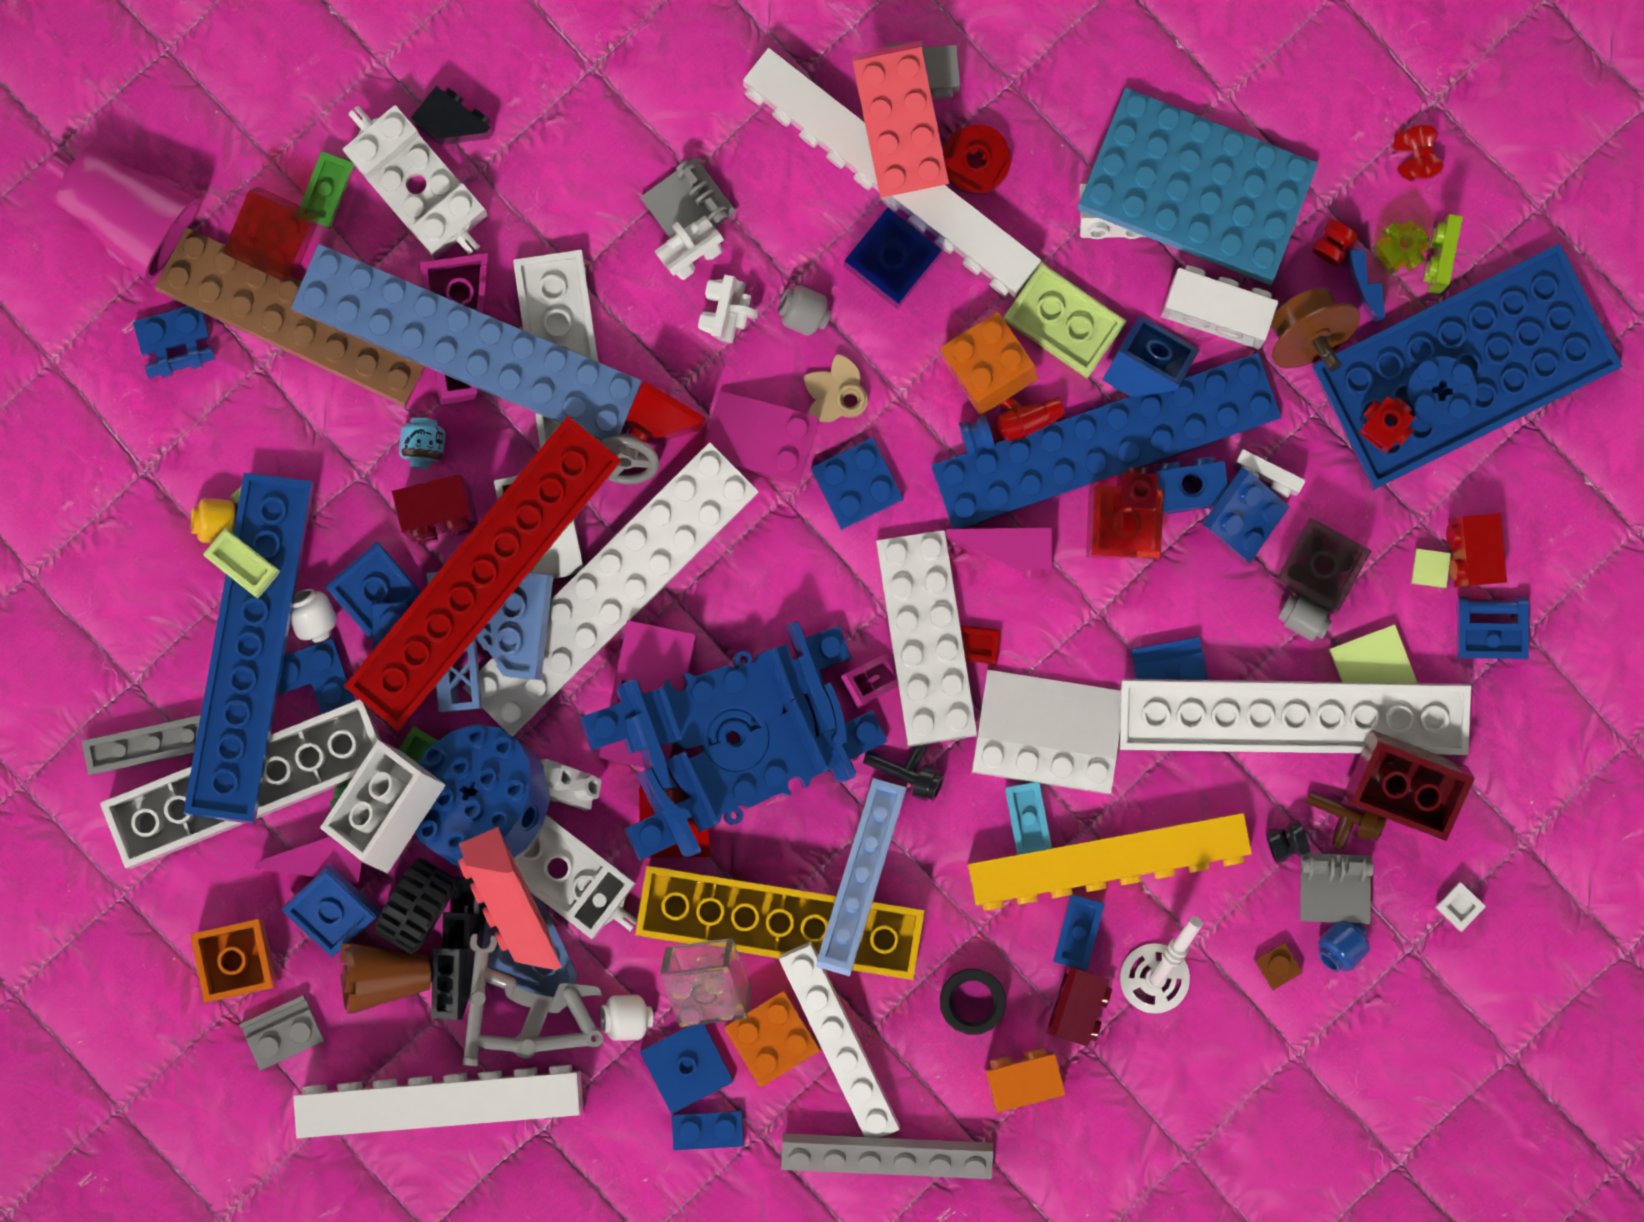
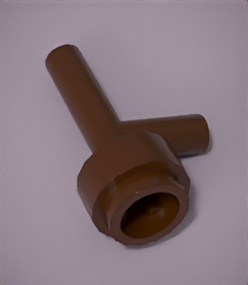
M1313 791L1309 793L1306 804L1341 818L1331 845L1340 849L1345 848L1354 824L1360 826L1357 832L1358 837L1367 841H1371V839L1378 841L1387 822V818L1369 811L1363 813Z

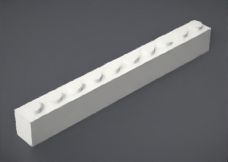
M768 48L743 79V87L747 89L744 92L745 95L759 106L763 102L774 110L772 116L784 126L788 127L791 123L801 131L799 137L808 145L815 148L818 144L828 152L826 158L840 169L844 166L855 173L853 179L867 190L873 187L879 192L865 122ZM946 185L880 198L893 211H897L900 208L910 217L907 221L917 230L924 233L927 229L937 237L935 243L944 251L951 254L954 250L963 257L962 264L976 275L980 272L991 279L989 285L1003 296L1009 293L1015 297L1041 263V259Z

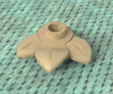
M837 354L832 362L831 373L827 371L812 372L804 376L807 391L816 400L809 408L808 414L818 417L820 422H833L841 416L847 418L858 417L866 410L868 396L866 391L859 385L860 372L856 365L848 358ZM854 395L857 398V404L853 407L846 406L844 403L845 397Z

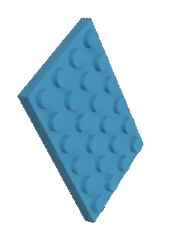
M1125 87L1077 210L1271 286L1318 163Z

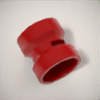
M1329 219L1324 227V235L1321 239H1316L1311 250L1328 263L1340 267L1346 258V250L1348 247L1354 246L1359 237L1346 225L1334 219Z

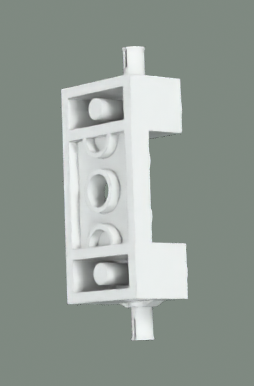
M360 105L354 109L362 120L351 110L348 116L354 120L361 130L357 137L342 149L347 158L353 162L359 172L435 260L456 242L462 246L468 255H473L474 251L466 242L475 251L481 246L476 243L468 232L488 216L484 207L465 185L459 182L396 105L381 117L373 120L368 117ZM414 176H421L426 180V188L419 194H412L407 189L409 179Z
M546 814L542 828L526 850L514 857L530 892L591 939H595L601 929L613 919L630 932L634 926L624 920V917L634 925L637 924L638 919L624 910L623 906L627 895L637 883ZM555 858H562L568 865L567 874L560 879L553 878L548 872V865Z

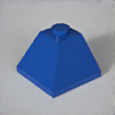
M1139 316L1102 380L1112 385L1116 390L1124 392L1131 397L1176 391L1200 349L1146 318Z

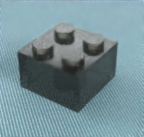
M1310 517L1301 528L1273 582L1298 596H1303L1334 615L1342 607L1372 550Z

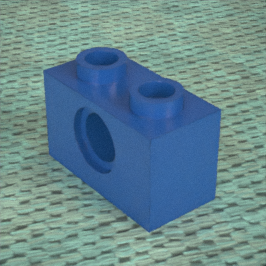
M1204 457L1195 459L1194 466L1181 467V462L1160 465L1161 471H1155L1154 473L1158 474L1157 504L1159 516L1214 508L1228 488L1225 462H1216L1215 457ZM1187 476L1197 478L1200 482V491L1196 494L1187 493L1182 487L1183 478Z

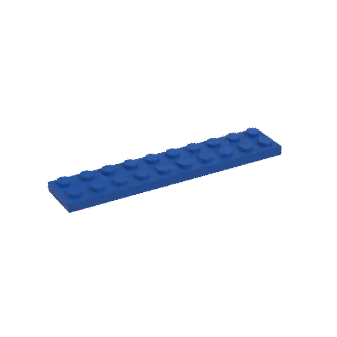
M1259 353L1184 378L1176 391L1128 397L1050 424L1028 437L1009 442L1003 440L995 443V448L993 449L981 448L974 455L968 456L965 453L933 464L931 469L952 529H963L1127 472V467H1144L1280 420L1281 415Z
M244 473L233 534L277 568L280 573L258 599L227 574L225 576L183 811L185 815L255 824L314 490V483L312 481Z

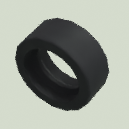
M964 969L953 974L944 983L940 994V1010L945 1021L956 1031L967 1035H980L992 1030L1002 1020L1006 1009V994L1001 983L991 973L980 969ZM967 981H978L985 984L993 995L991 1013L979 1022L962 1020L956 1015L952 1007V997L955 990Z

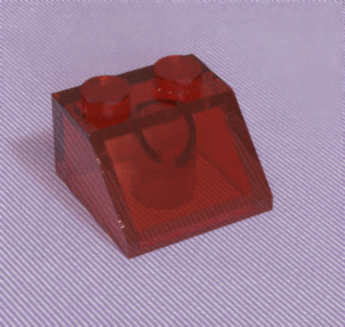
M1094 485L1089 488L1086 558L1119 560L1161 559L1164 489H1157V507L1155 509L1123 508L1121 506L1122 487Z

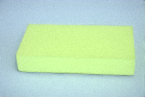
M226 528L203 553L205 558L257 599L280 573L277 568Z

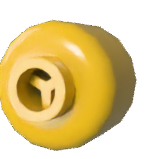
M204 498L200 500L198 507H192L191 534H196L201 543L212 544L224 528L233 533L237 515L235 504L229 499Z

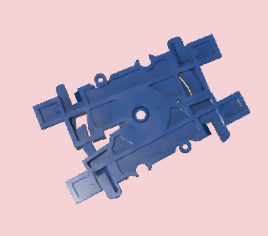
M799 622L790 623L786 627L797 659H792L787 644L771 648L766 652L756 655L753 663L750 653L740 651L732 659L735 668L726 665L698 676H693L689 673L684 674L682 678L685 681V686L681 691L675 690L668 679L661 688L643 694L639 682L635 678L630 679L617 687L621 703L579 718L591 751L624 740L629 754L637 752L642 754L646 770L636 774L655 814L624 829L639 861L676 843L683 856L695 855L701 852V849L686 819L692 817L699 832L720 823L723 814L727 824H738L742 821L744 815L738 806L748 809L778 794L785 797L790 796L792 793L788 788V782L791 778L798 779L802 788L809 786L811 778L828 770H831L834 779L839 783L856 777V771L850 759L888 742L873 710L845 723L832 684L829 682L824 685L820 673L821 669L851 659L839 626L805 638ZM740 657L744 658V664L740 662ZM734 731L739 735V742L737 744H731L728 741L727 736L729 732ZM675 744L681 750H687L701 746L703 752L689 759L684 751L665 760L661 747ZM676 785L681 790L685 799L677 804L664 792L665 790L675 788ZM732 812L736 814V819H732Z

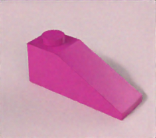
M1052 528L946 530L947 540L1015 573H1024L1025 579L1045 578L1044 572L1052 571Z
M327 837L255 862L254 869L315 877L326 866L331 864L349 882L362 883L365 863L332 837Z

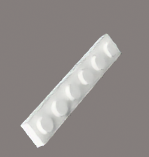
M812 941L779 955V961L864 1137L882 1138L900 1130V1124L825 969L816 967L818 954Z

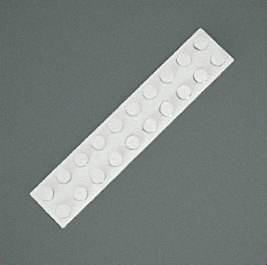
M709 442L551 599L541 680L505 677L496 666L497 663L492 658L479 671L482 708L509 735L514 737L627 624V620L630 621L759 491ZM466 684L463 688L472 697L471 687Z
M1121 679L1119 749L1362 753L1371 731L1374 730L1437 755H1468L1471 685L1445 683Z

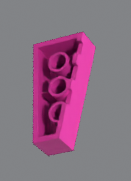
M488 253L420 262L418 267L420 286L483 313ZM435 371L440 405L475 400L477 388Z

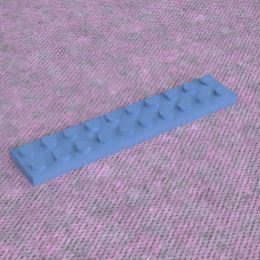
M320 244L316 248L291 306L292 311L558 423H562L569 416L598 440L620 435L642 382L637 378Z

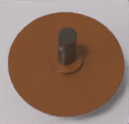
M1325 288L1311 289L1294 296L1274 313L1270 325L1272 331L1279 338L1272 350L1274 362L1283 368H1296L1322 359L1330 372L1337 370L1341 363L1337 356L1334 355V351L1344 344L1355 332L1360 322V312L1354 305L1346 303L1336 304L1331 292Z

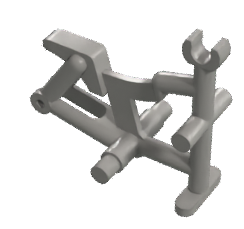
M472 934L469 944L471 949L475 951L462 1065L478 1066L479 1048L514 1052L518 1057L526 1059L540 1051L586 1046L598 1047L602 1044L603 1035L597 1030L580 998L590 995L601 996V991L598 987L560 983L553 997L525 991L516 986L517 982L514 977L488 968L489 953L493 952L497 945L496 936H490L489 946L486 949H481L477 945V934ZM486 982L504 988L505 994L510 1000L530 1007L521 1034L516 1038L481 1034L483 1005L486 1000ZM566 1005L582 1032L539 1037L547 1013H560ZM593 1035L596 1038L594 1042L591 1040Z

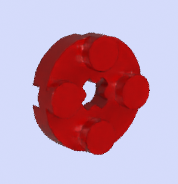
M977 124L961 128L948 138L943 149L948 180L956 189L964 193L986 195L999 187L1009 173L1011 165L1010 150L1004 137L992 127ZM977 151H981L983 153L982 159L986 164L983 167L979 165L976 168L970 167L971 161L967 158V155L969 153L975 155Z

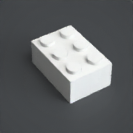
M1186 266L1185 270L1178 268L1173 277L1160 317L1259 350L1266 340L1278 304L1277 300L1271 299L1272 293L1259 288H1252L1251 292L1238 288L1239 283L1226 277H1219L1218 281L1205 277L1206 272L1197 267Z
M377 740L320 828L363 863L388 874L446 785L402 751Z

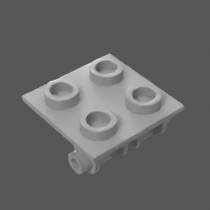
M696 157L689 162L687 160L676 167L677 171L640 197L669 238L676 235L671 226L675 222H678L684 229L705 215L716 228L736 213L735 209Z
M1321 853L1302 855L1300 869V921L1329 923L1347 921L1353 924H1370L1371 876L1373 875L1371 856Z

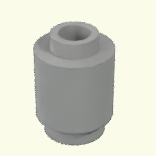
M1291 594L1278 616V619L1285 622L1283 626L1312 642L1316 636L1323 639L1332 623L1327 618L1330 611L1301 595L1297 598Z

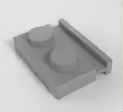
M305 995L239 1024L260 1071L325 1041Z

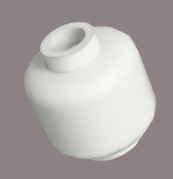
M305 589L296 593L290 622L295 635L301 640H312L314 643L327 639L332 634L331 630L337 623V615L326 594L314 591L313 589Z
M614 995L607 1000L606 1005H602L600 1008L601 1030L603 1033H607L613 1041L640 1040L645 1036L647 1027H652L653 1025L652 1007L646 1006L644 999L639 995Z

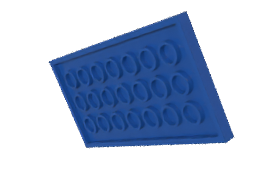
M1559 243L1334 354L1341 363L1337 370L1330 372L1323 360L1312 365L1311 369L1372 489L1375 490L1623 366ZM1437 356H1447L1455 358L1471 368L1478 389L1476 403L1469 414L1457 423L1446 427L1428 425L1419 419V416L1412 409L1410 414L1415 419L1409 426L1414 431L1401 446L1396 442L1386 454L1382 453L1357 433L1368 420L1363 414L1375 399L1381 403L1387 396L1392 400L1397 397L1409 406L1406 397L1407 382L1410 375L1422 362ZM1440 382L1438 387H1433L1432 389L1433 393L1438 394V400L1444 401L1447 395H1451V389L1446 388V383ZM1385 418L1386 425L1392 427V422Z

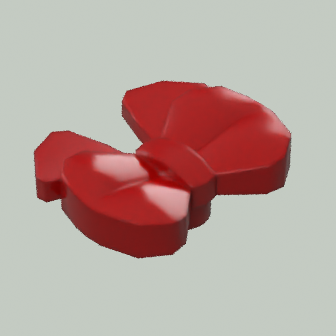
M1417 125L1406 132L1401 130L1394 138L1393 148L1395 150L1413 151L1415 157L1398 166L1397 171L1403 178L1413 182L1415 177L1417 179H1430L1442 173L1445 165L1440 158L1434 155L1432 147L1438 137V131L1430 125Z

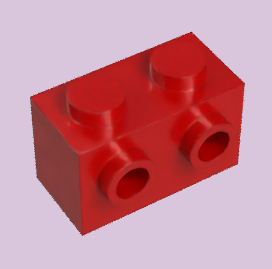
M1501 513L1448 518L1449 525L1446 529V539L1451 546L1452 560L1450 561L1449 572L1452 580H1454V587L1507 583Z

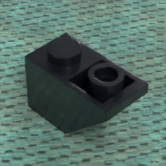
M435 86L411 117L415 126L440 145L485 140L493 135L491 127L488 126L491 120L476 108L470 112L461 105L463 99L448 87L443 91Z

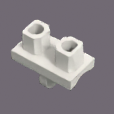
M704 215L684 229L678 222L672 224L671 226L676 235L654 251L673 276L677 275L684 280L694 273L695 266L692 262L703 255L706 260H712L722 253L720 242L724 239Z
M724 275L723 280H708L705 291L706 298L718 301L716 313L703 311L700 314L698 328L722 342L733 344L736 328L744 330L746 319H756L758 316L757 310L749 308L751 295L744 294L746 283L736 280V277Z
M542 759L546 783L549 785L550 801L561 802L584 811L591 810L593 799L599 797L601 779L555 761Z

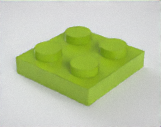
M1449 214L1443 222H1438L1437 228H1433L1429 248L1435 249L1434 255L1431 256L1430 261L1426 262L1423 274V281L1428 282L1426 292L1440 295L1450 284L1463 216Z

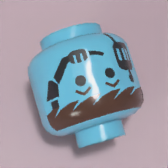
M411 418L410 423L404 424L401 427L400 457L410 461L409 467L430 469L431 463H437L443 459L445 430L438 426L437 420Z

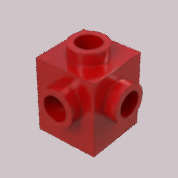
M1387 396L1381 403L1375 399L1363 414L1368 420L1357 433L1382 453L1386 454L1396 442L1401 446L1411 435L1414 429L1409 425L1415 417L1410 414L1412 409L1397 397L1392 400ZM1385 418L1392 422V427L1386 425Z

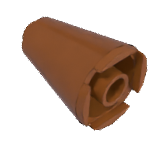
M352 943L341 945L340 963H346L343 965V974H340L341 990L347 1014L357 1013L430 990L432 962H429L428 955L409 954L405 951Z

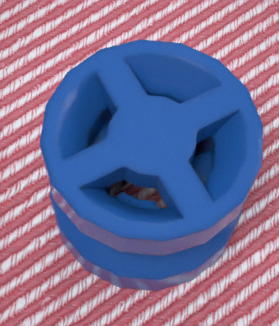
M985 415L979 416L975 422L968 423L963 421L958 423L968 456L974 455L981 448L987 450L995 448Z

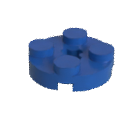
M1437 356L1422 362L1410 375L1406 387V397L1410 408L1413 409L1415 414L1424 423L1436 427H1446L1457 423L1469 414L1476 403L1478 389L1473 372L1468 365L1452 357ZM1440 382L1446 383V388L1451 389V395H1447L1444 401L1438 400V394L1432 391L1433 387H1438Z

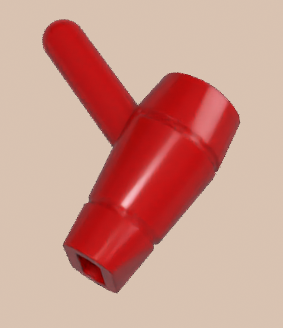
M1011 396L1000 403L1007 411L998 415L997 426L1001 436L1009 442L1028 437L1050 424L1064 419L1065 411L1059 397L1022 406Z

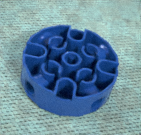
M479 724L453 730L425 751L423 758L418 764L446 786L415 831L420 842L456 867H460L458 860L463 858L459 843L496 827L499 828L513 858L527 849L542 828L550 803L549 785L546 783L544 766L536 753L501 728Z

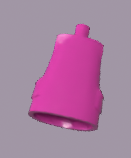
M92 145L84 148L74 162L56 152L46 165L48 172L61 179L53 195L52 203L81 221L106 246L111 259L116 260L127 270H133L146 281L152 280L168 262L186 227H191L201 207V198L185 191L182 185L168 179L164 175L152 176L125 166Z

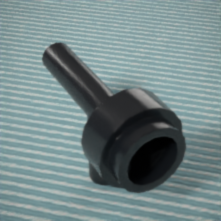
M925 744L912 747L904 766L870 751H867L863 760V764L914 785L912 796L925 802L928 799L932 801L936 799L944 781V775L939 774V769L927 764L924 765L920 773L917 772V768L928 748Z

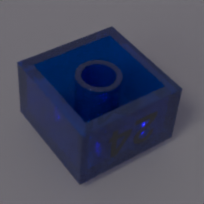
M887 207L844 260V267L898 310L939 260L942 250Z

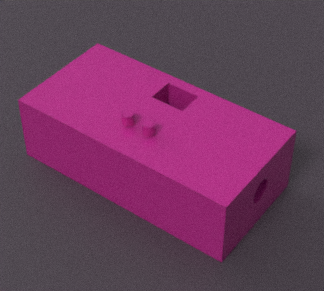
M627 620L610 706L621 703L617 687L633 678L639 682L643 694L661 688L668 679L675 690H683L685 681L682 676L690 673L697 640L696 634ZM624 740L600 749V759L645 768L641 752L629 754ZM675 744L661 747L665 760L672 757Z

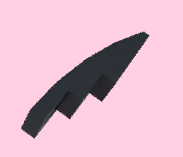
M455 877L457 884L453 893V911L443 912L442 947L433 948L431 1018L462 1020L471 994L475 951L471 949L469 943L472 934H477V945L482 949L486 922L482 908L487 907L485 902L477 903L470 884L474 883L472 877L467 880L465 877Z

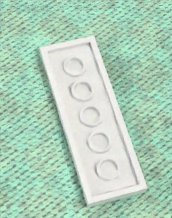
M582 250L514 259L523 331L598 362ZM535 413L541 448L561 423Z
M945 530L876 540L908 747L976 737L977 730Z

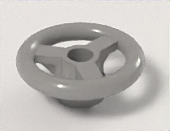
M622 434L600 441L622 460L608 480L620 484H639L648 481L657 473L659 469L657 453L650 445L639 440L636 436ZM632 467L647 468L636 474L621 473L624 469Z

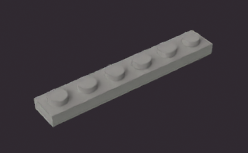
M783 1133L781 1170L973 1179L992 1178L993 1143Z

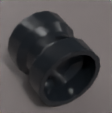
M1299 820L1289 823L1287 828L1281 830L1273 828L1265 831L1267 842L1276 864L1287 861L1288 857L1294 854L1302 856L1310 853L1307 837Z

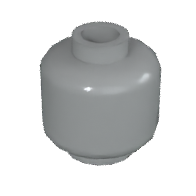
M797 285L792 290L787 289L784 292L778 305L777 314L781 315V323L785 327L810 336L818 328L823 330L826 327L831 311L827 309L826 296L803 285Z

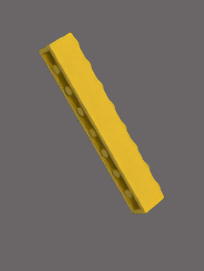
M1244 813L982 861L967 864L974 904L975 906L982 905L983 911L1004 908L1003 901L1017 898V903L1020 905L1037 902V894L1051 892L1052 899L1073 895L1072 888L1084 885L1086 886V891L1090 892L1107 889L1106 881L1120 879L1121 886L1142 882L1140 875L1154 873L1155 879L1176 876L1175 869L1188 866L1189 872L1193 873L1209 870V862L1223 860L1224 867L1245 863L1243 856L1251 855L1252 852Z

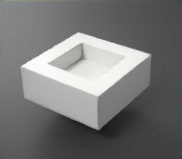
M1458 882L1435 906L1460 932L1486 907L1461 882Z

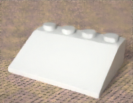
M987 670L971 773L1111 794L1120 734V690Z

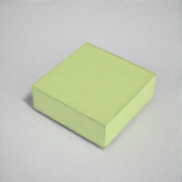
M1415 549L1411 584L1447 588L1451 553Z

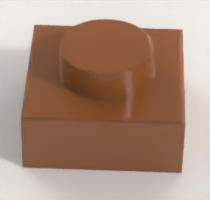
M1285 942L1254 960L1271 990H1275L1303 973Z

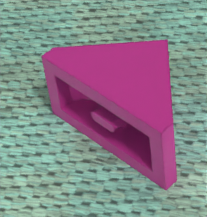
M888 652L841 676V681L857 709L898 687L896 667Z

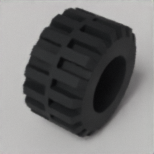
M418 858L407 869L387 901L376 922L375 933L409 954L415 953L423 945L456 889L457 879L423 858Z

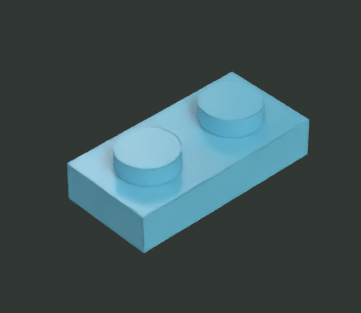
M1034 782L1004 788L1017 855L1052 849L1040 783Z

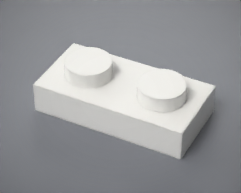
M1244 449L1240 452L1234 464L1239 468L1250 471L1258 479L1260 478L1270 483V489L1273 492L1287 498L1290 494L1297 496L1306 481Z

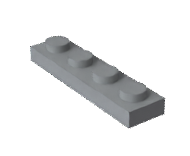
M201 715L81 741L88 775L101 774L194 753Z

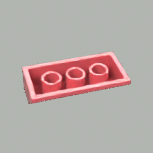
M496 827L459 843L463 858L458 860L460 869L466 880L472 877L474 883L470 884L477 903L485 902L487 907L482 908L490 928L494 926L498 928V931L494 933L501 950H509L514 961L517 963L552 970L561 968L546 922L499 828Z

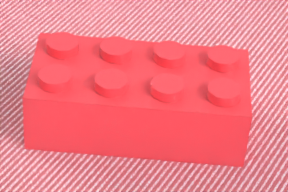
M920 41L851 55L880 198L949 184Z

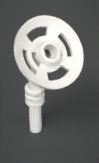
M1191 917L1177 939L1171 940L1168 946L1157 943L1146 944L1138 947L1127 956L1121 968L1120 984L1124 996L1134 1007L1147 1013H1163L1175 1008L1184 999L1190 984V973L1184 958L1189 952L1188 946L1203 926V922L1199 917ZM1156 952L1162 953L1161 962L1156 961ZM1143 956L1145 960L1137 967L1134 978H1129L1133 964L1139 957ZM1148 965L1150 969L1145 973L1144 978H1140L1143 968ZM1167 979H1171L1168 989L1163 992L1161 988L1166 984ZM1176 979H1181V985L1177 994L1168 1001L1166 996L1175 988ZM1141 988L1146 994L1155 996V1005L1141 1001L1133 991Z

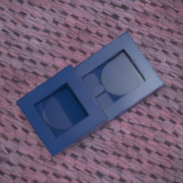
M1365 249L1352 250L1347 255V260L1356 294L1373 322H1381L1385 318L1382 283L1368 284Z

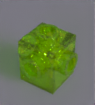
M1397 220L1381 232L1384 238L1376 242L1372 247L1387 271L1393 276L1404 267L1410 272L1426 261L1423 254L1430 249L1427 244L1430 239L1420 224L1414 225L1409 220L1401 225L1399 220ZM1400 243L1405 244L1407 249L1402 248Z

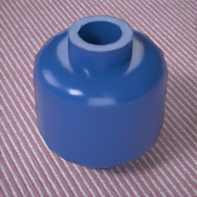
M1347 921L1333 923L1318 941V957L1325 966L1334 972H1339L1340 970L1344 972L1352 971L1370 950L1369 941L1366 938L1368 936L1367 930L1361 924H1353Z

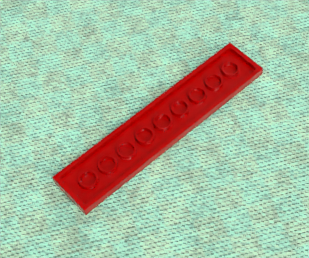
M567 416L344 687L394 729L400 731L616 470L622 460L571 417Z

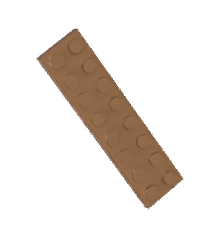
M186 227L155 285L156 291L406 407L426 368L425 366L292 311L291 306L302 281Z

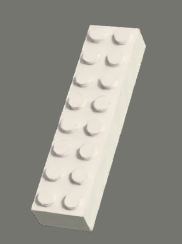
M359 699L271 734L256 819L352 780L377 740L382 741L369 707ZM191 767L100 803L126 869H133L246 823L189 816L183 813Z
M572 1064L551 1066L549 1067V1073L537 1074V1067L513 1070L514 1076L502 1077V1070L483 1071L478 1073L479 1079L468 1080L467 1073H457L443 1076V1082H432V1076L409 1078L406 1085H398L397 1079H384L373 1081V1087L363 1088L362 1081L337 1084L338 1090L328 1091L327 1084L302 1087V1093L293 1096L296 1138L578 1116L584 1112L580 1070L572 1071Z

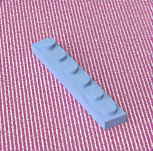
M873 778L818 955L816 967L847 976L851 975L907 787Z

